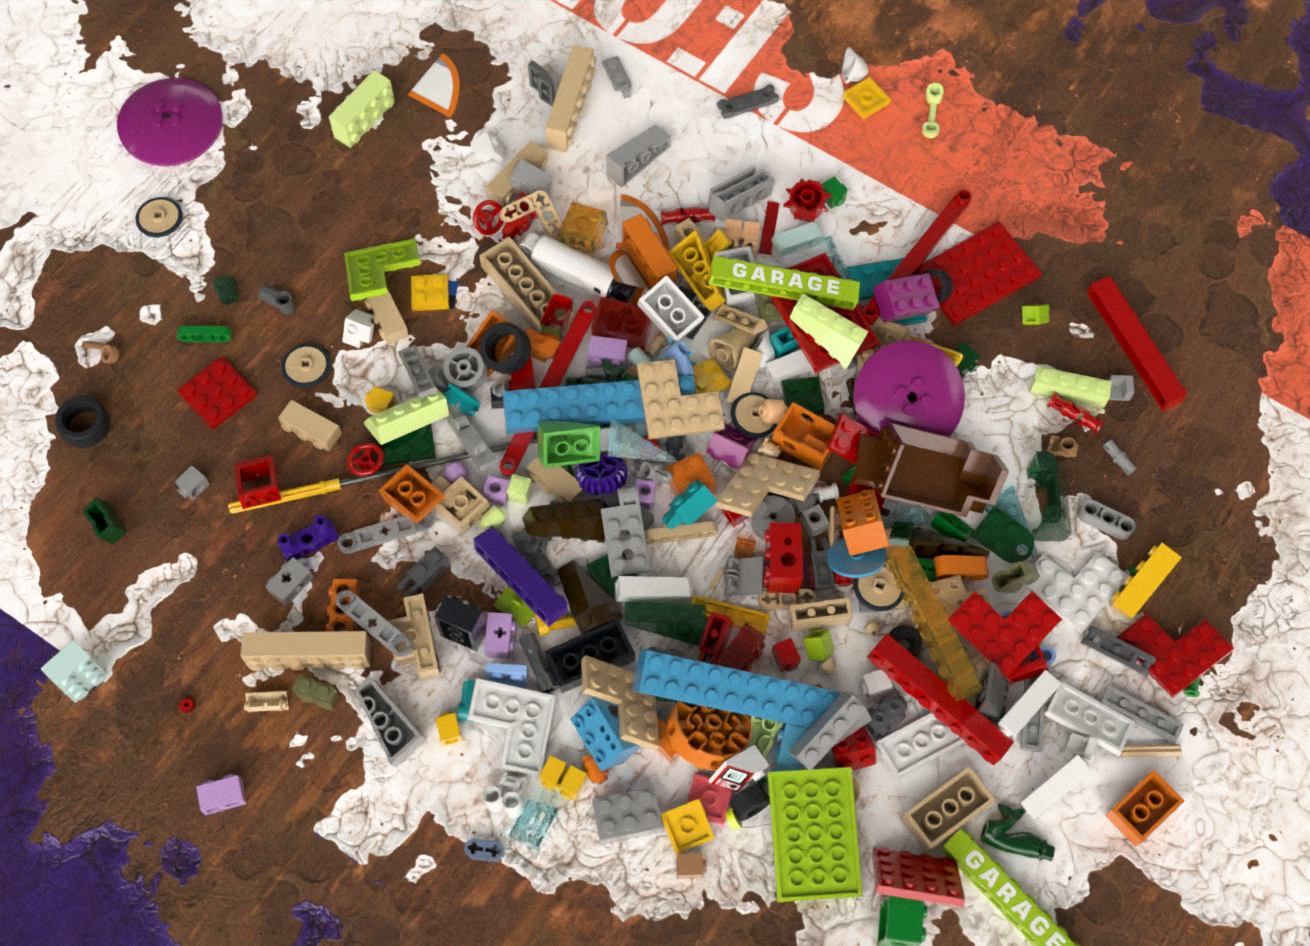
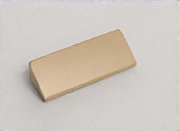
M724 304L712 317L716 321L753 335L768 328L764 319Z
M744 347L726 401L734 403L740 395L751 391L763 353Z

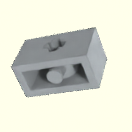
M292 557L290 561H286L282 565L281 570L276 575L270 577L265 587L272 596L287 607L314 577L309 569Z

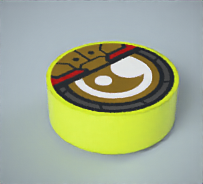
M733 808L726 810V818L731 828L736 830L742 827V821L738 819Z

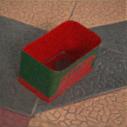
M554 294L551 297L540 321L542 334L557 339L561 338L573 311L571 298L560 294ZM556 310H566V318L564 320L556 319L554 315ZM557 324L560 326V329L550 328L549 325Z

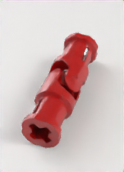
M697 206L676 208L671 211L660 210L662 225L667 223L680 224L688 218L693 223H700L703 220L715 221V216L709 212L710 207L699 208Z
M1056 392L1046 406L1054 408L1060 412V415L1068 417L1081 427L1085 426L1094 431V434L1098 433L1105 421L1094 417L1088 410L1074 405L1072 401H1066L1057 396ZM1081 411H1082V412H1083V418L1080 419V420H1077L1078 417H1079L1080 414H1081Z

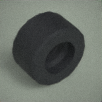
M758 783L745 788L730 801V806L740 821L755 816L770 804L768 794L762 785Z

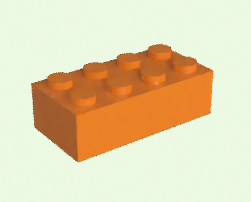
M639 214L622 222V243L651 288L666 275L676 285L678 266L674 260L670 259L667 248L661 245L658 234L656 232L653 233L648 219H644L642 214Z

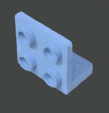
M486 663L488 681L527 689V665Z

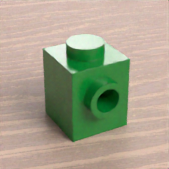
M836 177L821 184L824 192L831 193V197L825 201L830 209L844 204L847 189Z

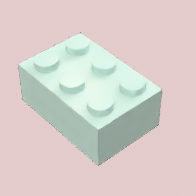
M74 640L40 668L75 703L78 700L84 699L88 691L102 683L107 675Z

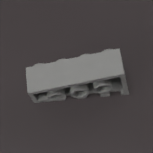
M657 124L648 128L606 155L607 176L622 188L671 147V136Z
M369 676L354 691L369 718L389 764L396 768L426 741V738L381 686Z

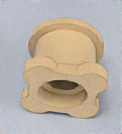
M767 436L760 446L758 454L777 459L782 452L780 445L770 442V437Z

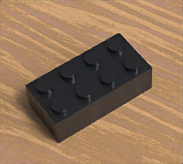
M619 619L544 651L545 659L561 694L582 685L581 659L585 655L620 668L635 662V652Z

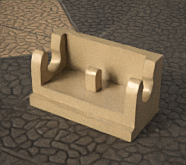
M878 318L871 326L880 341L879 347L899 341H911L908 327L893 322L883 323L881 318Z

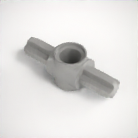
M636 458V461H633L635 469L640 471L643 479H651L656 482L662 481L667 484L670 483V480H673V476H671L670 472L666 471L665 465L661 462Z

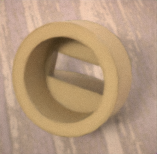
M873 620L863 630L869 636L875 637L876 633L874 630L880 633L881 627L876 620Z
M830 657L818 668L824 674L830 675L835 671L836 665Z

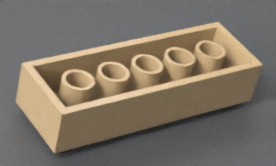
M573 45L545 126L547 149L567 153L569 146L573 144L574 137L572 135L573 132H577V120L582 117V105L586 104V93L590 91L592 85L591 78H594L596 74V67H594L596 57L593 54L592 48Z
M508 237L479 255L481 267L535 331L542 333L540 321L551 297L558 293L514 241ZM564 309L556 310L555 318L564 320L567 316V311ZM573 311L565 329L569 328L574 320ZM557 324L549 325L550 328L560 329V326Z
M366 631L242 633L241 658L248 668H251L253 671H262L263 668H271L275 671H281L283 668H291L297 671L304 668L323 670L324 668L331 667L334 670H343L344 667L363 670L371 665L372 644Z

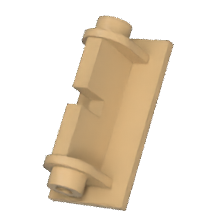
M287 691L245 693L246 702L244 703V710L249 713L252 711L289 710Z

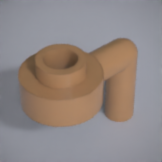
M94 341L82 342V348L99 349L104 363L114 364L119 358V351L115 345H105L102 342Z

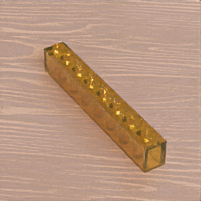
M911 545L888 553L885 563L889 572L893 573L895 577L894 583L898 590L901 589L904 595L903 601L906 607H910L912 619L916 625H919L921 637L924 642L928 643L930 655L933 660L937 661L939 673L943 679H946L950 695L954 696L958 702L978 694L983 686Z

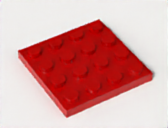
M873 847L872 862L876 893L964 908L966 899L959 868L952 858L943 857L941 859L929 854L917 855L906 850L899 852L887 847Z

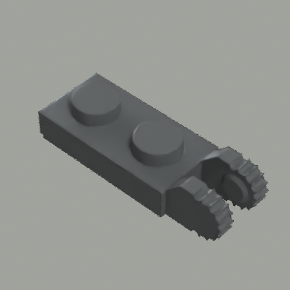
M822 538V551H817L815 539H810V559L815 591L834 590V574L827 562V552L829 550L827 538Z

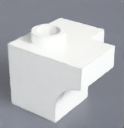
M487 131L470 143L475 157L485 163L490 159L500 162L507 155L502 141L496 135H491Z
M357 309L345 318L342 342L358 348L362 346L363 341L369 343L372 340L374 324L371 323L372 315Z
M1072 732L1066 739L1061 756L1070 761L1077 755L1080 758L1085 756L1091 762L1096 753L1095 748L1098 740L1091 736L1083 737Z

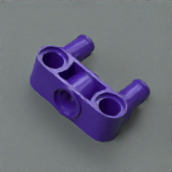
M318 515L314 518V524L291 536L285 533L279 535L278 542L286 561H290L292 557L299 560L336 541L339 535L330 518L325 519L323 515ZM308 538H313L310 543H305Z

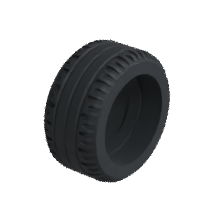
M499 323L491 326L484 333L479 349L483 362L489 368L501 374H512L518 372L527 364L532 348L528 335L522 329L511 323ZM507 335H514L516 338L514 354L504 362H497L495 358L497 343Z
M89 396L73 397L69 401L67 400V402L60 406L55 417V426L66 443L73 447L87 448L98 444L106 437L105 435H107L110 429V418L104 406L98 400ZM83 412H94L97 414L95 423L86 431H69L70 422L78 414Z

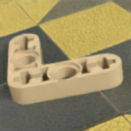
M536 191L506 205L500 211V218L506 223L536 211L547 236L559 240L564 235V227L547 193L544 191ZM538 196H539V197L542 196V197H543V200H542L543 206H545V205L547 204L548 207H545L544 209L540 210V208L542 207V204H541L540 201L537 202V201H536V198H538ZM521 202H526L528 204V211H522L520 209ZM506 209L508 212L516 209L517 211L513 213L510 217H505L504 215L506 213ZM544 211L551 212V220H546L543 217ZM553 221L556 222L555 224H553V226L551 225V226L548 227V225H547V224L552 223ZM554 229H559L558 237L556 234H552Z
M761 554V555L758 556V557H764V560H765V554ZM763 586L762 595H758V604L761 609L767 611L789 610L790 605H797L795 603L796 595H798L799 599L798 604L806 603L803 599L804 595H808L809 603L815 602L816 595L810 589H799L798 594L767 593L766 586ZM789 595L793 601L790 604H785L781 598ZM776 596H779L778 604H776ZM765 597H768L769 600L773 601H770V604H766V601L762 600H764Z

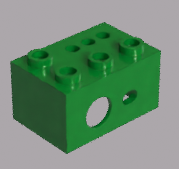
M888 895L880 904L877 946L921 945L922 941L926 939V928L923 927V919L927 918L928 906L924 905V901Z

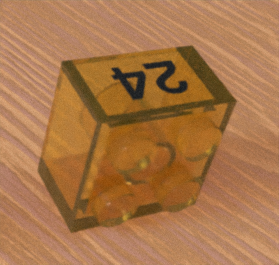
M572 202L559 230L561 242L595 252L608 224L606 211Z

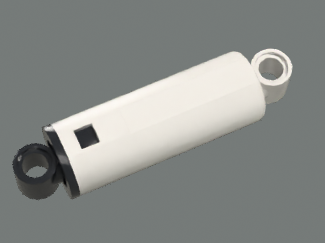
M528 233L518 245L525 256L531 258V263L534 266L606 301L612 302L615 299L619 303H628L637 291V286L616 282L611 273L610 265L547 235L540 238L535 233Z

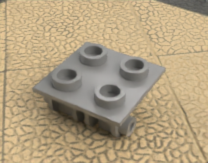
M729 555V558L726 559L724 597L762 595L764 557L737 559L736 555Z

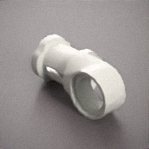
M836 483L825 487L814 485L810 491L814 498H818L819 503H822L823 500H836L839 498Z

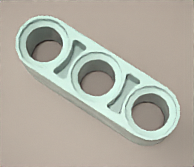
M811 222L778 233L773 236L771 241L778 256L783 257L823 243L826 237L819 223Z

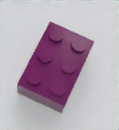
M929 273L886 280L873 288L883 323L925 316L940 308Z

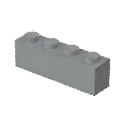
M843 691L788 753L801 766L811 771L833 746L872 721V718L867 709L854 695Z

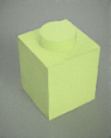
M512 474L507 490L508 500L527 505L532 491L531 479Z

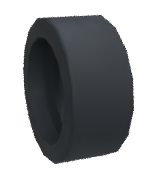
M939 269L924 271L922 274L929 273L930 278L938 276L941 280L942 289L939 296H937L938 303H943L949 299L953 290L952 278L949 274Z

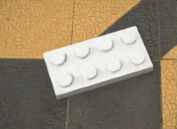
M1061 681L1062 684L1055 691L1044 715L1083 737L1091 736L1097 739L1098 745L1119 756L1123 751L1135 721Z
M930 713L877 741L875 745L897 780L966 742L954 734L942 721L937 720L934 714Z

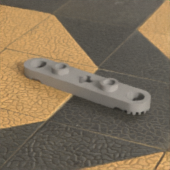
M428 513L425 517L429 518V521L423 525L417 524L405 516H400L345 533L344 535L342 534L337 544L341 552L351 554L429 530L434 523L431 513ZM384 528L391 530L388 532L389 535L385 536L382 533ZM347 539L353 541L350 548L342 546L343 542Z
M345 590L338 593L336 605L398 657L403 658L411 654L413 643L407 636L353 592ZM346 596H350L351 601L348 603L349 605H343V599ZM372 620L376 621V627L372 626ZM401 642H406V650L404 649V651L399 652L398 645Z

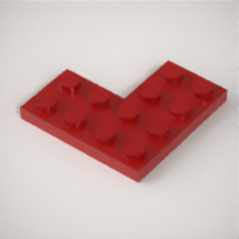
M840 414L826 448L856 465L859 433L880 438V435L847 415ZM854 473L846 496L860 493L863 490L874 489L881 512L886 498L880 497L876 488L855 484Z
M974 591L946 621L990 663H995L1006 678L1058 625L1062 618L1037 594L1031 591L1004 619Z
M1146 613L1116 637L1156 658L1154 664H1151L1148 669L1150 671L1149 674L1172 699L1234 650V647L1206 619L1174 642ZM1138 657L1137 662L1141 665L1144 660Z

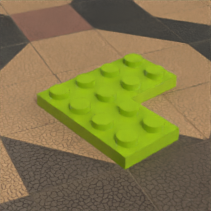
M416 239L344 252L351 301L388 294L385 272L421 265Z

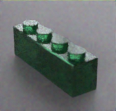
M625 602L624 622L626 626L656 633L699 647L705 631L706 605Z

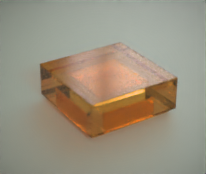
M737 537L733 555H736L737 558H752L756 541Z

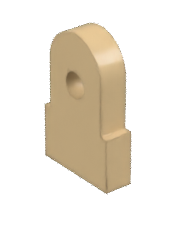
M721 566L709 590L715 591L726 569Z

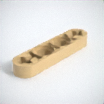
M702 522L691 525H679L674 529H669L668 527L649 529L644 531L646 545L713 537L718 534V527L716 522Z

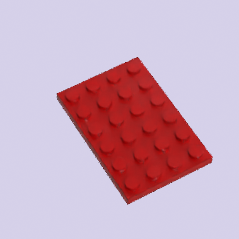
M1000 221L924 262L914 273L915 276L921 275L929 269H939L947 272L952 278V293L949 299L940 303L939 306L953 326L1042 276V272ZM932 276L931 281L937 297L941 292L942 284L938 276Z
M826 253L786 268L790 270L797 269L806 273L814 272L818 275L834 276L841 279ZM770 296L815 373L840 363L836 358L833 359L828 354L829 351L822 345L819 346L815 342V338L809 333L806 334L791 320V313L798 300ZM856 305L854 310L826 306L868 331L854 357L862 354L863 351L879 346L880 341L858 305Z

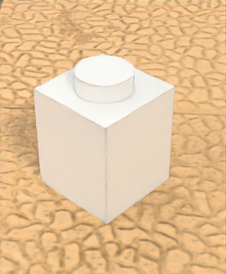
M881 669L862 675L859 683L860 691L866 695L867 700L889 693L893 687L890 679Z

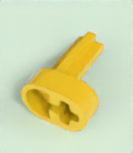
M534 613L539 636L549 635V631L577 626L573 615L564 616L548 627Z

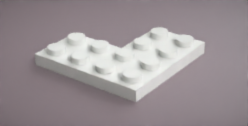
M1097 552L1081 572L1073 578L1043 554L1035 563L1040 575L1039 579L1032 584L1023 585V588L1029 593L1033 591L1054 612L1082 634L1127 580L1129 575Z
M476 678L467 720L507 728L499 769L539 777L543 768L556 696Z

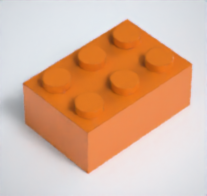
M1153 770L1105 816L1136 847L1151 835L1185 800Z

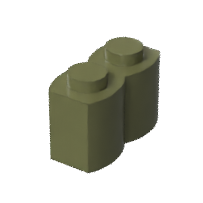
M1016 562L1008 570L997 572L991 580L996 592L1014 593L1019 591L1023 585H1029L1037 581L1040 575L1034 563Z
M304 675L298 676L292 687L295 695L301 701L315 703L318 707L325 710H333L339 698L335 688L330 684L317 683L311 677Z

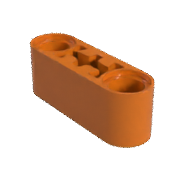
M941 555L934 558L936 577L939 580L960 575L961 580L980 581L990 577L985 556Z

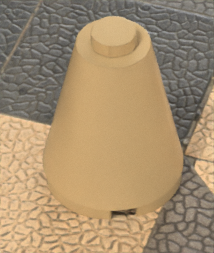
M738 328L724 333L709 342V355L718 361L717 364L721 369L732 371L737 368L744 347L750 349L757 339V334L753 335Z

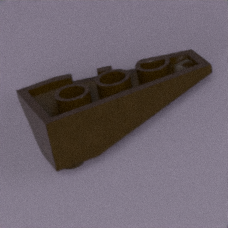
M921 527L914 528L909 547H907L908 558L934 559L941 555L985 556L987 560L989 556L988 550L932 530H924Z
M575 560L557 569L573 618L581 635L617 619L619 621L624 619L616 601Z

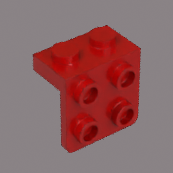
M865 725L831 748L834 755L835 768L851 767L853 771L876 765L875 745Z

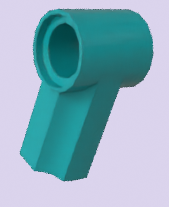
M475 680L463 681L461 703L458 705V721L476 722L467 720Z

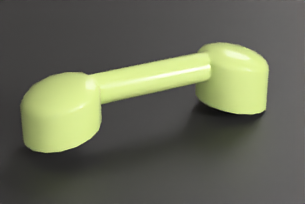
M932 83L926 89V101L930 104L928 122H925L922 126V134L926 138H935L939 134L940 127L935 122L937 104L942 101L944 92L942 85L939 83Z

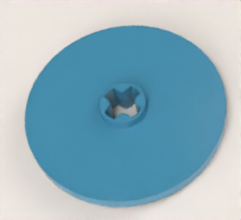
M845 538L835 542L827 552L829 567L835 573L849 578L871 576L880 571L887 560L885 548L850 556Z

